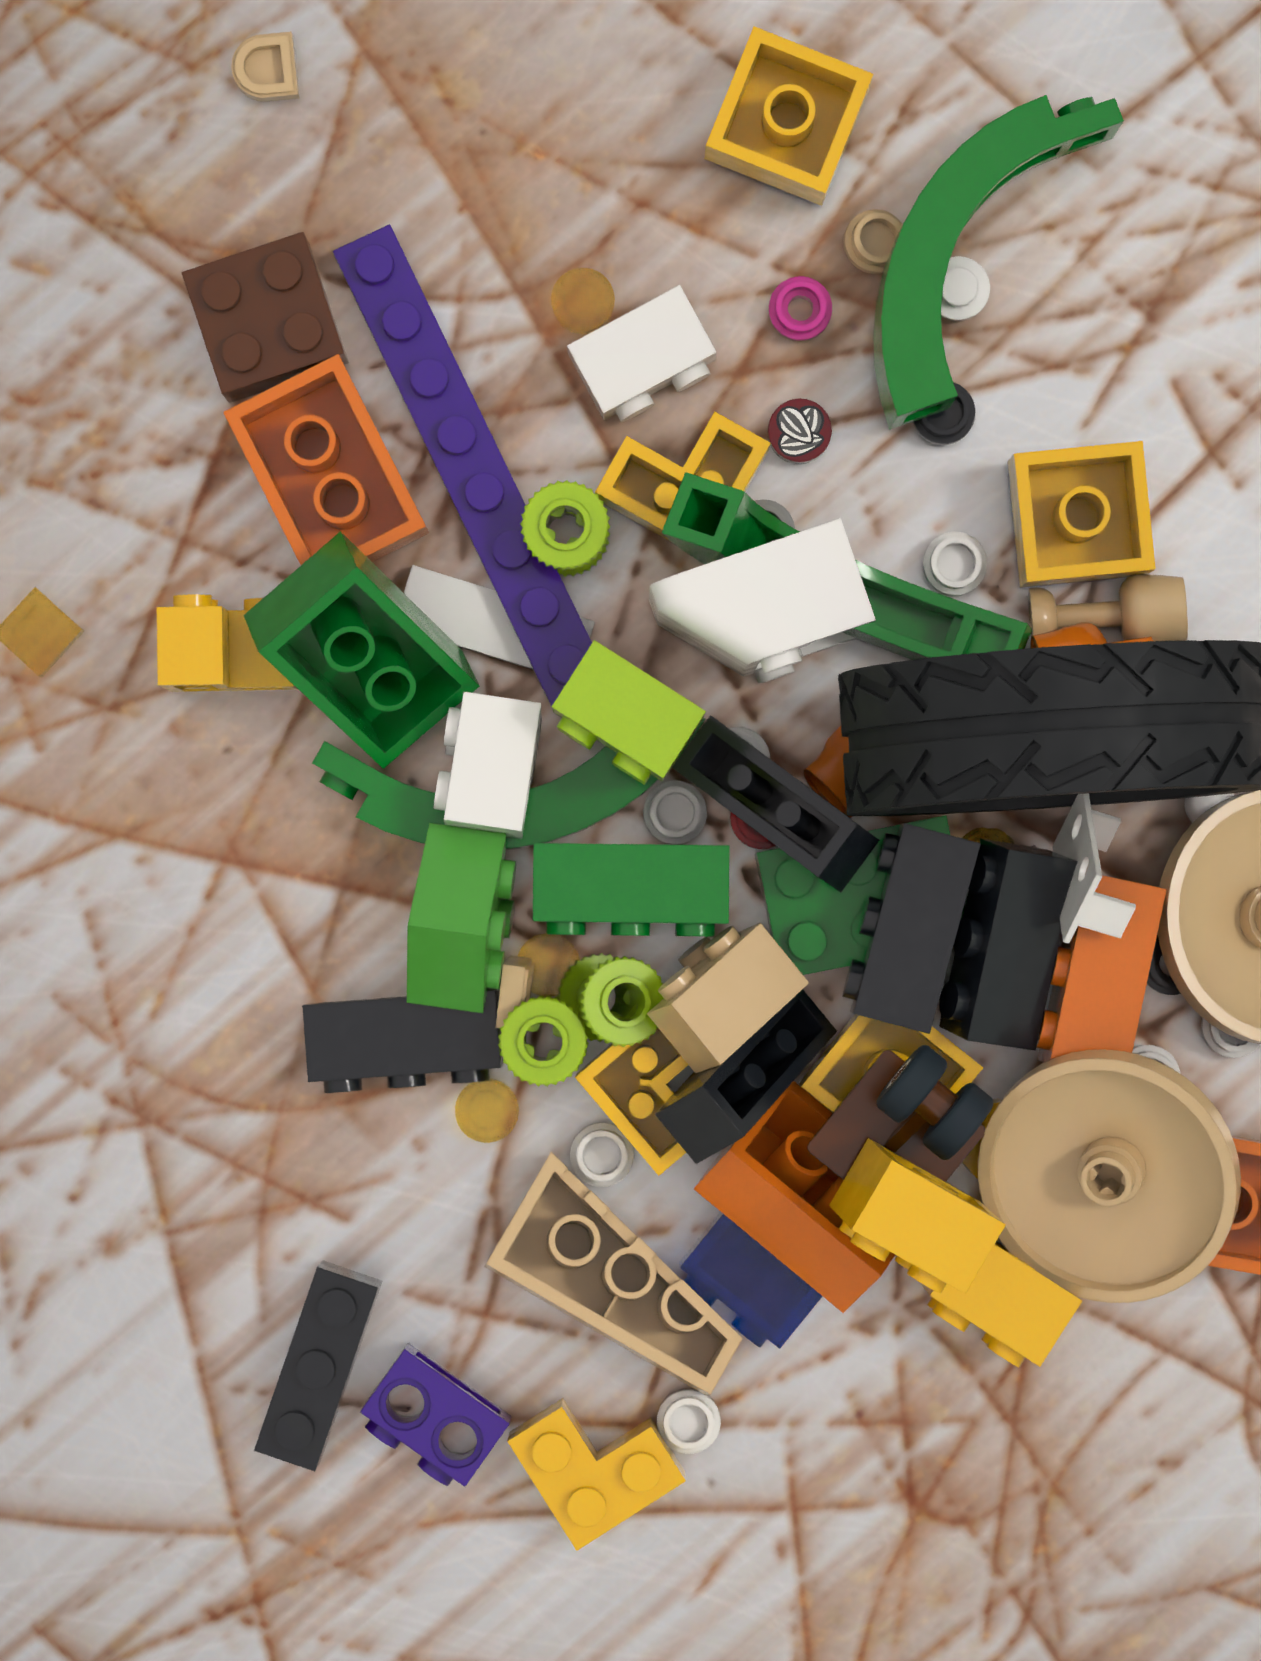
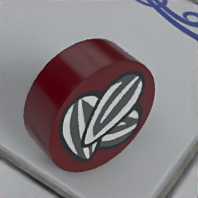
M799 398L784 402L774 411L768 425V440L771 443V448L781 459L793 464H806L819 458L827 449L832 435V426L828 414L819 404L808 399Z

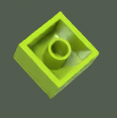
M595 640L552 705L553 712L561 717L556 726L557 730L588 750L592 748L596 740L617 753L612 760V765L643 785L646 784L651 775L663 782L706 713L705 710Z

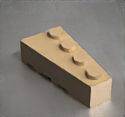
M551 1152L484 1267L700 1393L711 1395L743 1338Z

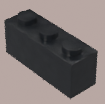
M711 715L672 766L673 769L817 877L840 892L843 891L880 841Z
M907 823L900 824L897 835L885 834L876 871L887 873L881 898L869 896L859 934L870 936L863 962L852 959L842 997L853 999L851 1013L930 1034L981 843Z
M980 838L979 843L981 844L969 885L963 918L960 920L953 945L955 955L949 982L944 985L940 994L939 1010L941 1019L939 1027L967 1041L1036 1051L1062 934L1060 915L1078 861L1047 849Z
M802 989L725 1062L697 1074L693 1072L655 1115L695 1164H698L743 1138L836 1034L837 1030Z
M497 990L487 991L483 1013L407 1003V996L302 1005L308 1082L323 1081L324 1093L362 1090V1078L386 1076L388 1088L425 1086V1074L451 1072L452 1083L490 1081L489 1069L501 1068L503 1066L502 1056L500 1055L501 1049L498 1046L501 1042L498 1038L500 1028H495L498 1011Z
M322 1261L317 1266L254 1451L314 1472L316 1471L325 1451L380 1291L382 1280L326 1261Z

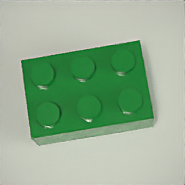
M341 531L243 615L258 652L383 769L448 714L449 707L455 708L462 702L464 692L473 693L480 687L463 651Z
M947 815L907 823L950 835ZM900 824L868 831L880 841L842 892L817 877L780 848L755 853L770 935L803 975L850 966L852 959L864 961L870 936L859 934L864 910L869 896L881 898L887 873L876 871L880 850L885 834L897 835ZM964 905V908H963V911H962L961 919L963 918V914H964V910H965V905Z
M534 843L533 921L546 922L547 935H586V922H611V935L650 936V923H675V936L715 937V924H729L730 845Z

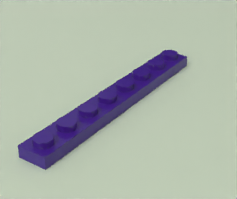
M386 225L334 250V257L552 708L555 700L591 646L592 641L557 569L555 570L552 566L546 567L544 562L539 563L538 557H532V551L527 550V544L523 542L524 536L520 533L523 527L520 523L523 520L521 514L525 512L524 506L526 505L391 225Z

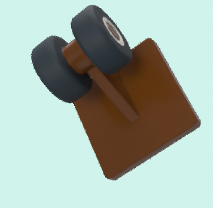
M927 1045L920 1046L906 1061H903L894 1052L887 1049L879 1055L807 1144V1149L813 1156L844 1180L867 1139L870 1138L946 1182L985 1135V1127L982 1123L993 1107V1099L974 1083L966 1084L956 1094L939 1081L947 1068L946 1060Z

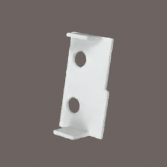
M1089 793L1077 795L1052 847L1053 852L1078 861L1060 915L1063 942L1068 944L1078 926L1121 939L1136 909L1134 903L1095 892L1102 878L1098 850L1107 851L1121 823V818L1091 810Z

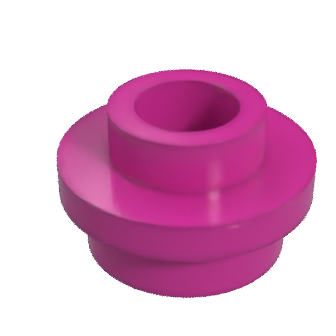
M804 276L792 277L780 283L773 291L769 301V317L774 328L782 336L795 341L810 340L821 334L829 324L832 315V301L826 288L818 281ZM795 299H805L810 303L812 314L808 319L798 321L790 316L788 305Z

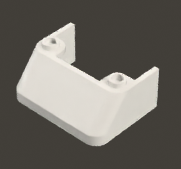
M841 518L657 581L649 587V602L657 625L741 676L755 673L758 684L795 672L793 664L801 662V657L857 639L843 632L876 620Z

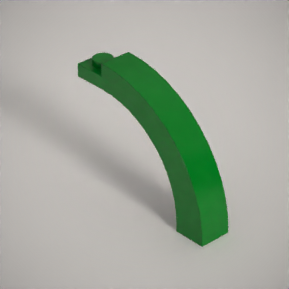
M1047 95L1020 105L988 123L965 141L938 168L921 191L894 241L884 267L876 300L873 330L874 367L879 397L889 430L948 410L958 396L945 356L942 338L941 305L943 285L949 260L963 228L974 213L993 194L1021 174L1053 159L1113 139L1124 122L1115 98L1095 104L1093 97L1076 100L1060 108L1057 111L1059 116L1057 118L1054 116Z
M687 472L684 474L662 530V534L672 543L703 564L800 532L767 512L745 491ZM855 560L876 620L849 629L843 633L911 660L1025 649L1032 631L1028 623L930 591Z
M705 718L702 719V721L696 728L695 732L687 742L686 746L680 753L679 757L684 752L689 743L692 741V739L695 737V735L698 733V731L700 730V728L706 720ZM324 741L312 764L325 770L319 782L351 800L354 799L358 790L366 793L367 797L356 818L385 832L423 844L426 841L429 823L445 825V811L434 809L435 792L422 790L395 780ZM605 746L595 756L573 771L551 782L530 789L522 839L506 837V849L534 846V843H548L584 831L615 815L641 797L659 780L651 775L646 784L643 785L612 765V760L617 753Z

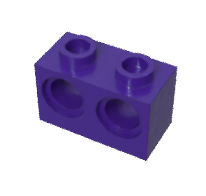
M407 1343L360 1411V1413L370 1419L365 1428L377 1439L394 1449L401 1442L422 1456L417 1465L429 1476L446 1486H449L454 1479L464 1487L507 1429L512 1417L410 1343ZM404 1384L417 1388L423 1395L424 1409L412 1417L398 1415L393 1411L389 1403V1393L393 1388ZM453 1422L465 1423L474 1430L477 1444L467 1453H452L445 1448L441 1441L442 1429Z

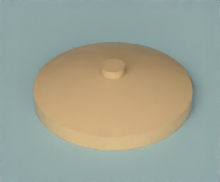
M1261 790L1232 796L1216 804L1197 818L1183 833L1173 848L1161 877L1160 888L1167 890L1158 928L1159 944L1164 962L1172 980L1188 1004L1202 1018L1224 1033L1255 1044H1261Z
M1107 1049L1085 1050L1065 1054L1040 1064L1025 1074L1005 1094L990 1118L980 1145L978 1158L980 1195L983 1205L1006 1224L999 1236L1000 1241L1009 1253L1079 1298L1107 1303H1131L1160 1297L1180 1288L1200 1274L1215 1258L1229 1234L1238 1210L1241 1193L1240 1163L1230 1130L1221 1114L1208 1097L1186 1077L1156 1060L1139 1054Z

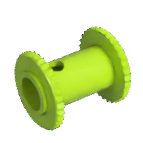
M566 480L563 483L557 481L555 484L549 483L547 487H541L539 492H534V497L529 498V504L524 506L525 512L521 514L523 520L520 523L523 527L520 532L524 536L523 542L527 544V550L532 551V557H538L539 563L544 562L546 567L552 566L555 570L557 569L559 575L563 577L568 575L574 577L576 574L582 575L584 571H590L592 566H597V561L602 560V554L607 552L606 546L610 544L608 538L611 535L608 531L610 529L608 524L610 517L606 515L608 509L603 507L604 501L599 500L598 494H594L592 488H586L584 484L578 485L576 481L570 483ZM564 515L575 517L576 525L584 529L580 538L570 537L567 544L556 542V533L549 528L552 521L561 519Z
M599 953L598 955L591 954L589 957L583 956L581 960H576L574 965H570L568 971L564 972V978L560 980L561 985L557 988L559 992L557 999L559 1002H565L567 1006H572L573 1012L579 1013L578 1018L583 1020L582 1026L587 1028L585 1034L590 1041L596 1039L598 1042L604 1040L606 1044L611 1043L613 1046L620 1045L625 1047L626 1045L633 1046L635 1043L641 1044L644 1039L648 1040L651 1034H655L658 1027L647 1013L663 999V996L658 992L663 983L661 982V976L657 975L655 969H651L650 964H644L642 960H636L634 957L628 959L626 956L619 958L618 956L612 957L611 954L604 955ZM612 989H614L616 994L615 1003L612 1009L609 1010L608 998Z
M550 994L546 997L540 995L538 998L532 996L528 1002L522 1001L520 1006H514V1011L508 1012V1018L503 1020L504 1025L500 1027L501 1034L498 1036L501 1041L498 1045L501 1049L500 1055L504 1057L503 1063L508 1065V1070L513 1071L514 1077H520L521 1081H527L529 1085L535 1083L538 1087L542 1084L547 1087L551 1083L556 1085L558 1081L564 1082L566 1077H572L573 1072L578 1071L579 1065L583 1064V1057L586 1056V1048L589 1044L587 1041L588 1036L585 1034L587 1028L582 1026L583 1020L578 1018L579 1013L573 1012V1007L567 1006L565 1002H559L557 997L553 998ZM541 1023L553 1025V1035L562 1038L561 1049H551L547 1057L535 1055V1047L526 1043L527 1032L538 1031Z

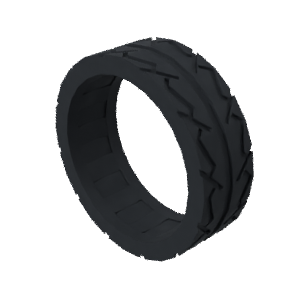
M1186 640L1028 648L892 662L890 664L856 668L838 675L841 734L843 737H848L849 752L843 755L847 815L849 816L932 815L1072 807L1077 795L1089 793L1091 805L1261 790L1260 642Z

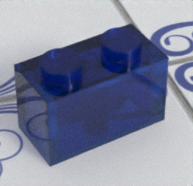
M721 1211L679 1261V1267L688 1274L684 1281L710 1307L719 1299L734 1311L737 1316L731 1324L760 1348L768 1339L780 1349L822 1298L821 1294Z

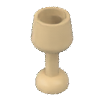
M1150 574L1131 575L1120 586L1119 601L1056 605L1053 594L1048 590L1035 587L1029 588L1028 591L1031 636L1087 622L1096 625L1097 628L1120 626L1123 640L1150 636L1153 641H1186L1188 638L1187 601L1183 577Z

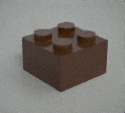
M304 232L181 272L221 393L229 403L264 392L339 354L344 365L349 363L310 244Z

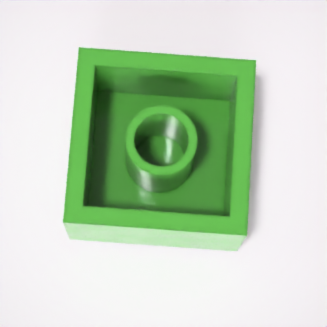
M429 823L407 925V1003L483 1013L488 988L500 989L505 951H501L504 938H510L515 901L511 900L515 883L516 861L505 860L506 833Z

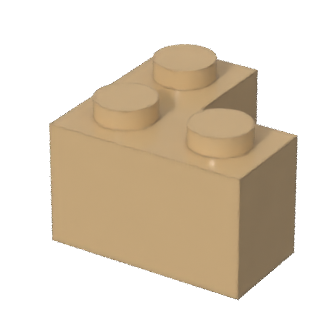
M761 923L739 932L734 926H730L712 940L709 937L699 940L678 959L684 968L661 985L658 992L663 996V999L647 1015L697 1074L725 1062L805 988L809 982Z

